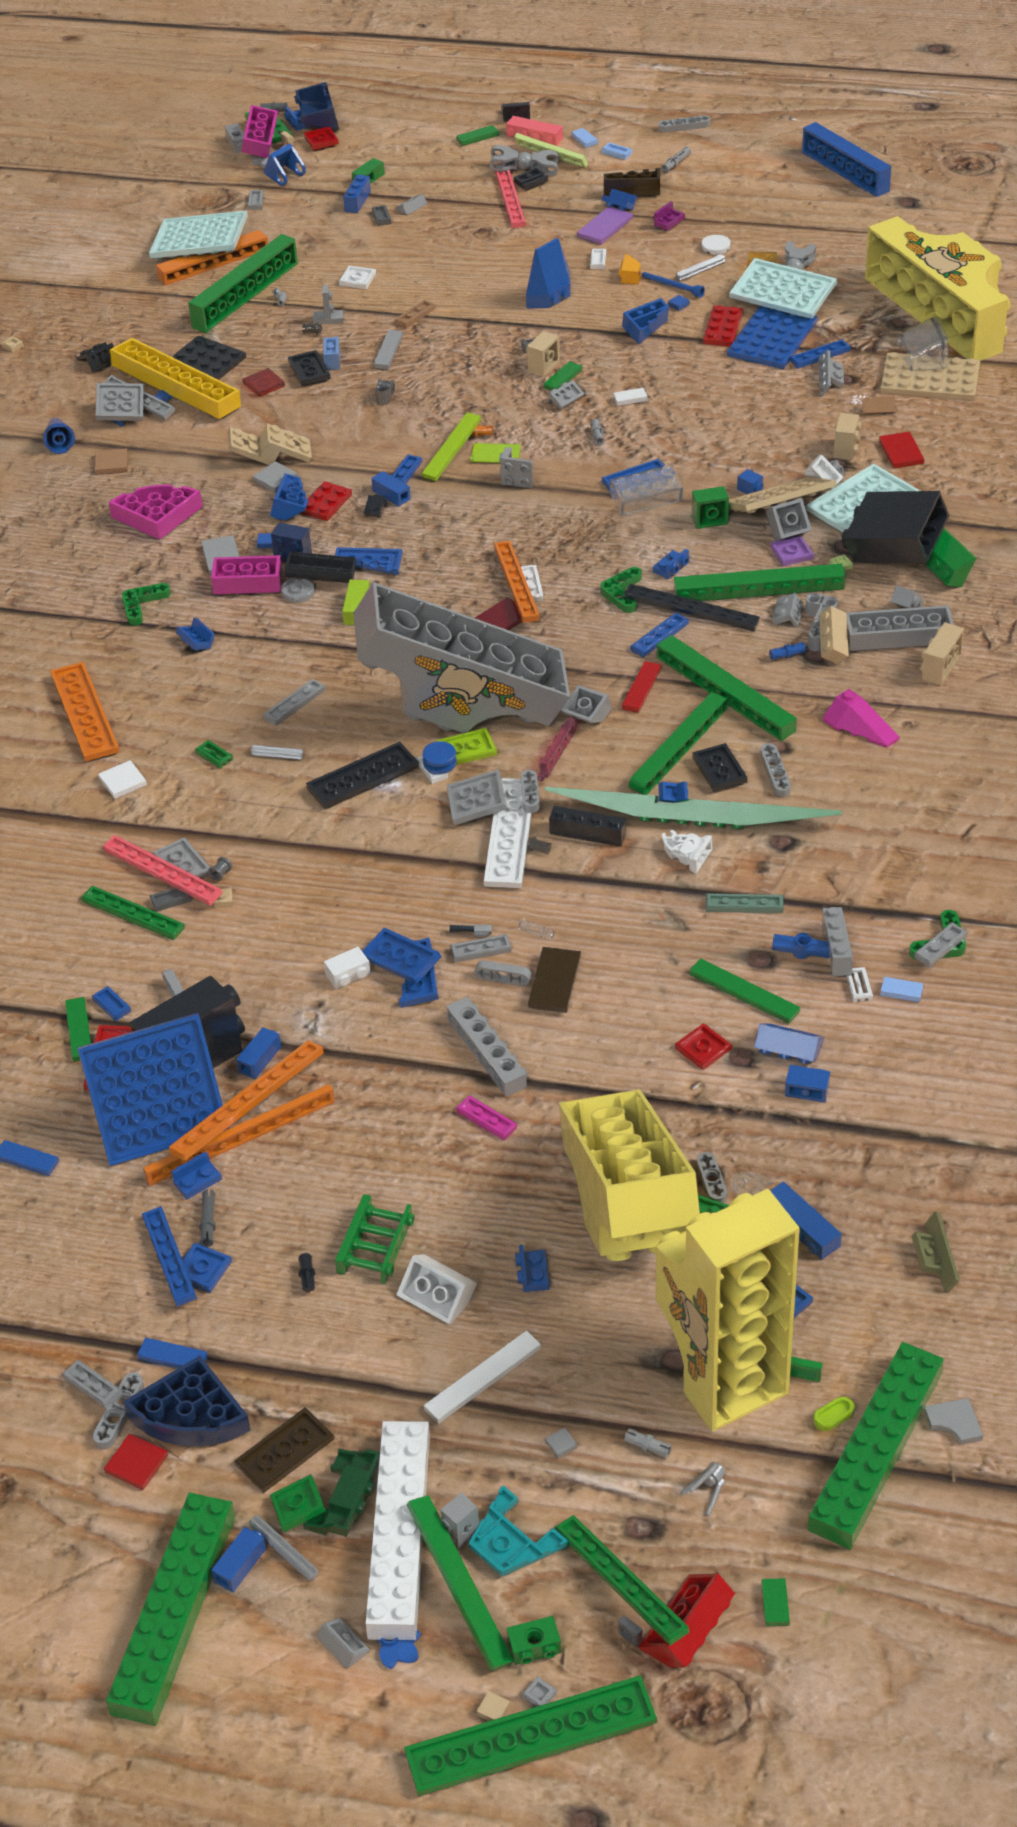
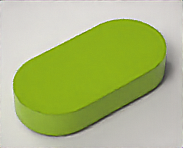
M838 1397L819 1408L813 1416L814 1426L820 1431H830L849 1420L854 1415L855 1406L853 1401L847 1397Z

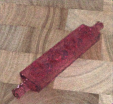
M575 717L573 719L568 718L565 724L561 725L559 734L555 735L552 745L547 748L546 755L540 759L539 768L541 769L537 776L538 781L542 782L545 777H549L574 736L577 724L581 719Z

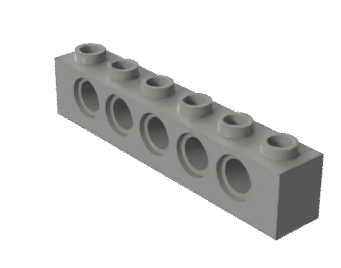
M465 997L447 1005V1020L505 1097L526 1088L527 1071L524 1067H520L516 1056L510 1054L506 1043L498 1038L496 1030L494 1028L491 1029L484 1015L481 1016L476 1004L471 1003L468 997Z

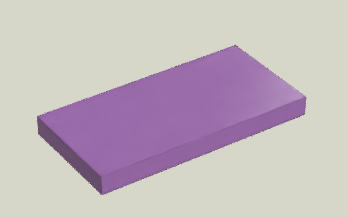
M609 206L577 232V237L601 245L632 220L633 214Z

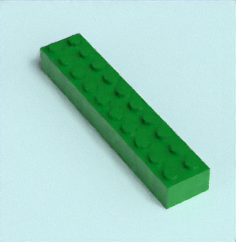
M284 234L279 235L189 301L192 328L207 333L298 264L295 238Z
M903 1341L901 1342L809 1515V1532L849 1550L852 1549L942 1375L944 1358Z
M188 1492L106 1699L110 1716L153 1726L157 1725L213 1578L211 1570L221 1557L236 1516L232 1501Z

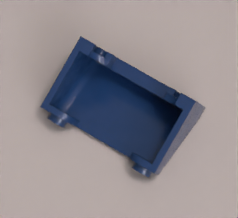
M326 82L295 90V102L299 104L301 116H299L301 124L312 128L330 127L332 131L339 130Z

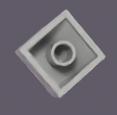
M577 685L560 712L589 723L603 722L612 708L608 695Z

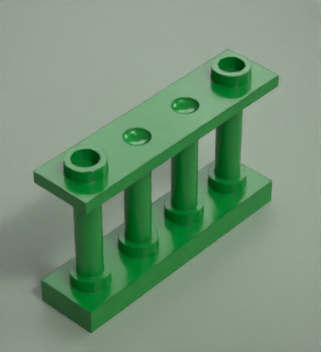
M363 1194L336 1256V1272L345 1275L348 1267L351 1266L380 1272L381 1283L386 1284L388 1277L393 1275L394 1262L408 1228L414 1224L415 1214H412V1205L407 1204L403 1214L379 1209L372 1205L370 1195ZM376 1216L399 1221L400 1223L397 1230L368 1224L369 1217ZM367 1232L390 1237L393 1240L390 1247L362 1241L361 1236ZM362 1249L384 1254L386 1257L382 1264L354 1257L355 1250Z

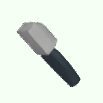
M450 925L449 931L474 932V937H487L492 933V925Z

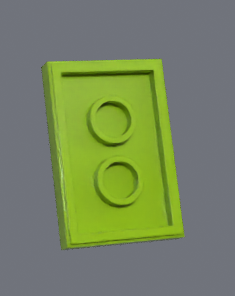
M486 728L435 740V742L443 741L454 746L456 750V765L497 755V749Z

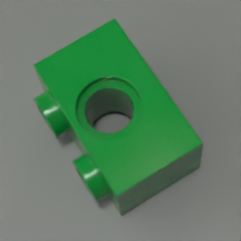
M553 1616L506 1628L507 1641L514 1665H525L537 1659L552 1658L562 1653L561 1639ZM538 1641L539 1643L531 1644L530 1642Z

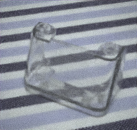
M932 317L897 337V346L901 350L906 348L908 356H905V365L908 366L910 371L947 369L948 338L938 317Z

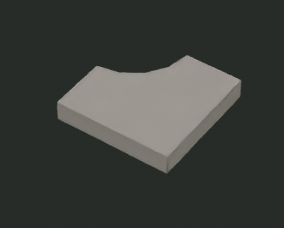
M969 1398L925 1406L924 1412L931 1430L949 1432L956 1437L960 1445L983 1439V1434Z

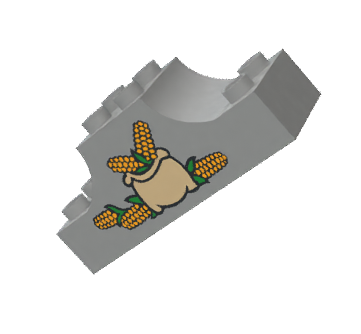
M372 582L353 613L358 661L371 669L379 667L393 672L399 678L403 713L413 720L419 721L423 719L437 724L445 731L456 730L462 733H467L476 724L486 719L501 715H518L527 723L538 722L550 726L570 698L563 652L559 648Z

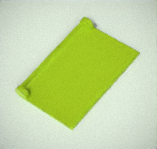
M474 443L470 462L500 463V454L504 452L505 447L512 448V458L519 459L521 444Z

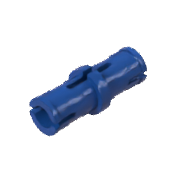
M804 642L793 645L786 644L781 648L770 649L769 655L772 661L785 657L791 658L793 655L806 653V647Z

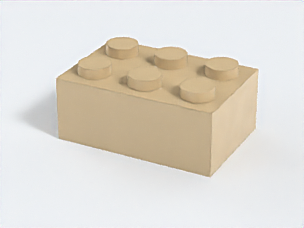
M944 622L942 627L937 629L934 638H931L928 648H925L922 652L921 680L940 686L943 684L962 655L964 628Z

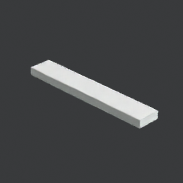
M525 1331L426 1403L424 1410L438 1424L539 1351L541 1344L529 1332Z

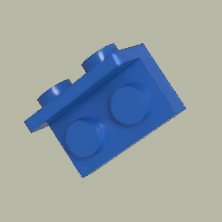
M285 107L284 117L296 131L309 128L301 124L299 117L301 116V110L292 112L289 107Z
M684 549L681 553L672 550L653 566V572L670 579L689 563V550Z
M207 1152L195 1156L192 1160L171 1171L174 1186L186 1200L222 1180L220 1172L210 1162Z
M519 1245V1253H515L516 1266H521V1270L517 1271L518 1284H523V1292L549 1290L545 1250L524 1252L523 1245Z

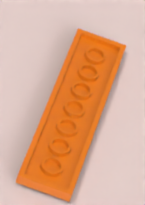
M84 661L50 670L51 677L85 762L119 753V746Z

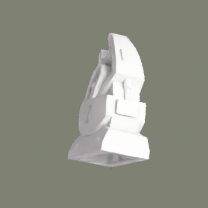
M674 830L670 831V837L662 833L664 850L671 859H679V862L684 865H689L690 871L697 874L712 851V836L706 835L701 838L693 833L677 835Z

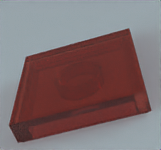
M269 368L243 378V384L258 397L285 386V382Z

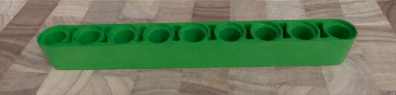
M711 692L633 774L629 781V789L648 795L727 710L729 698Z

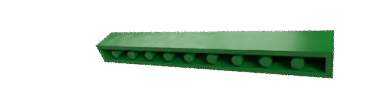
M842 563L674 577V595L697 601L845 589V573Z
M671 635L657 644V658L708 693L714 692L729 698V707L778 740L783 741L796 732L797 718L776 705L767 697H764L681 640Z

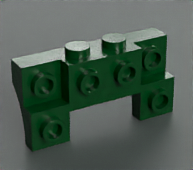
M338 1449V1455L334 1464H331L330 1470L341 1476L328 1502L329 1508H325L326 1512L305 1522V1530L325 1536L327 1532L344 1537L348 1536L353 1522H357L360 1514L363 1515L366 1510L368 1495L371 1496L374 1492L375 1482H373V1478L379 1466L380 1452L369 1449L363 1451Z

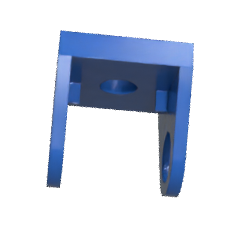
M290 143L269 154L264 169L266 176L281 186H285L288 183L287 176L282 169L284 166L299 176H303L306 173L304 163ZM297 163L301 166L302 172L298 170ZM278 173L283 176L284 182L279 179Z

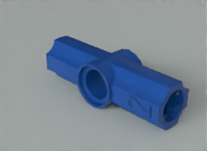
M799 933L795 937L774 934L772 950L793 953L799 959H805L809 955L829 958L828 941L812 939L806 933Z

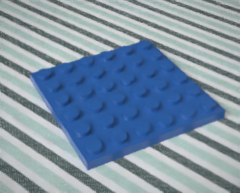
M198 1013L77 1048L110 1166L168 1149L174 1142L223 1106Z

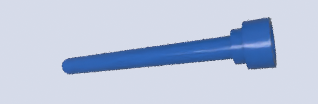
M647 272L642 273L643 278L692 292L698 298L703 297L705 287L701 285L690 286Z

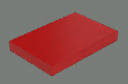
M910 431L879 436V442L893 468L924 464V457Z

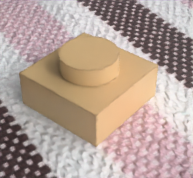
M286 131L281 132L282 145L290 143L293 146L294 139L292 135Z
M232 888L221 889L222 895L213 903L214 908L232 907Z

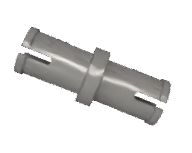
M593 419L590 422L591 434L594 437L595 444L601 446L605 443L604 430L600 425V421Z
M631 1428L628 1429L629 1433L626 1432L624 1442L640 1447L646 1453L650 1451L666 1459L669 1457L668 1454L671 1453L672 1444L654 1438V1435H645Z

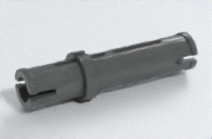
M208 1189L202 1192V1216L199 1223V1230L201 1231L200 1244L205 1246V1240H207V1247L213 1245V1231L216 1229V1223L214 1222L216 1194L211 1189L210 1196H208Z

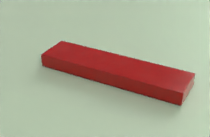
M647 661L643 663L622 704V710L640 712L661 671V664Z

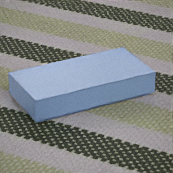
M584 128L571 132L572 137L586 148L598 144V139Z
M609 142L602 148V153L626 160L632 155V149Z
M884 977L880 996L920 1002L923 983Z

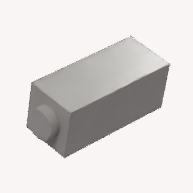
M238 123L224 126L227 141L235 154L240 153L244 138L243 131Z

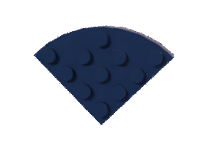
M200 1355L123 1401L127 1418L147 1435L165 1443L180 1446H207L235 1439L251 1431L246 1412Z

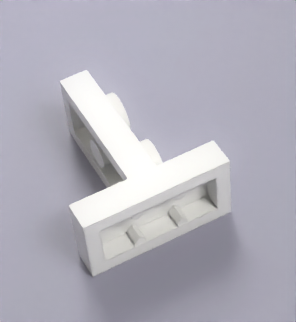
M820 454L804 474L806 477L835 479L836 484L843 478L827 459Z

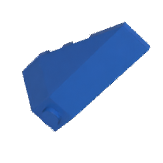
M284 473L274 497L270 516L277 520H287L305 511L308 499L305 498L306 493L303 491L300 477Z

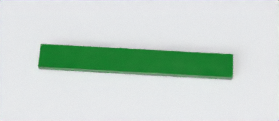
M426 1495L408 1501L407 1507L490 1671L492 1672L511 1665L514 1660L444 1523L441 1522V1518L430 1496Z
M574 1515L555 1526V1530L568 1540V1545L670 1646L689 1633V1627Z

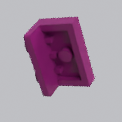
M670 201L654 213V226L669 231L685 219V213L674 210L673 202Z

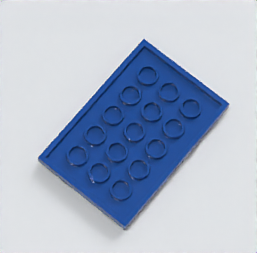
M759 306L727 350V356L785 369L790 362V357L796 353L817 323L818 316H814L811 319Z

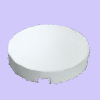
M710 235L702 240V249L706 253L708 251L712 255H720L730 249L731 243L729 238L723 235Z

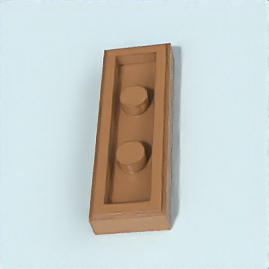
M422 300L397 317L395 324L407 329L435 310V304Z

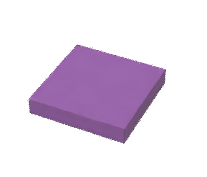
M801 535L770 542V548L782 567L814 559L813 552Z

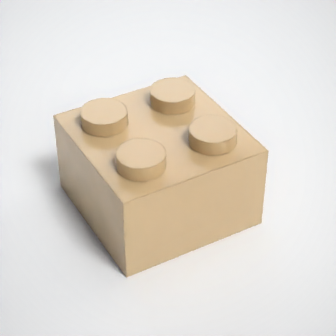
M542 331L528 344L526 352L529 373L545 377L560 362L559 336Z
M840 413L835 430L834 458L853 460L854 454H857L858 444H860L861 439L859 431H861L862 422L859 421V415Z

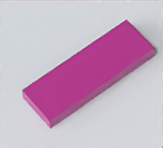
M470 1095L456 1107L457 1113L503 1141L517 1129L515 1122Z

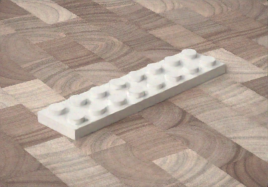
M502 778L507 809L494 813L484 887L522 888L532 813H528L523 809L521 779ZM527 790L525 792L532 793L534 790Z

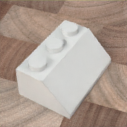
M425 1254L414 1255L410 1260L396 1295L442 1321L452 1324L470 1302L477 1283Z

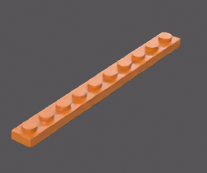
M307 1040L169 1146L170 1154L186 1161L324 1053L323 1047Z
M330 1084L320 1087L306 1095L227 1129L186 1161L171 1154L164 1159L151 1163L143 1168L148 1185L152 1186L171 1177V1171L204 1152H207L209 1159L334 1103L333 1088Z

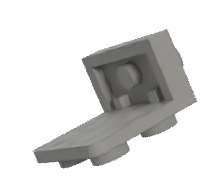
M505 447L504 452L500 454L499 458L501 463V484L532 488L533 462L531 460L512 458V448Z

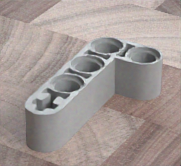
M811 593L806 596L805 613L815 617L808 634V648L812 651L821 650L819 613L830 606L838 608V600L835 597Z

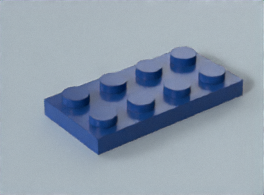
M385 927L362 950L370 963L415 984L441 958L438 951Z

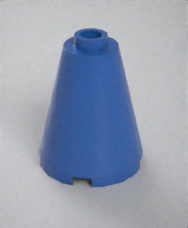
M52 418L48 422L43 434V441L46 448L51 452L61 454L66 453L73 447L75 435L73 430L61 419Z

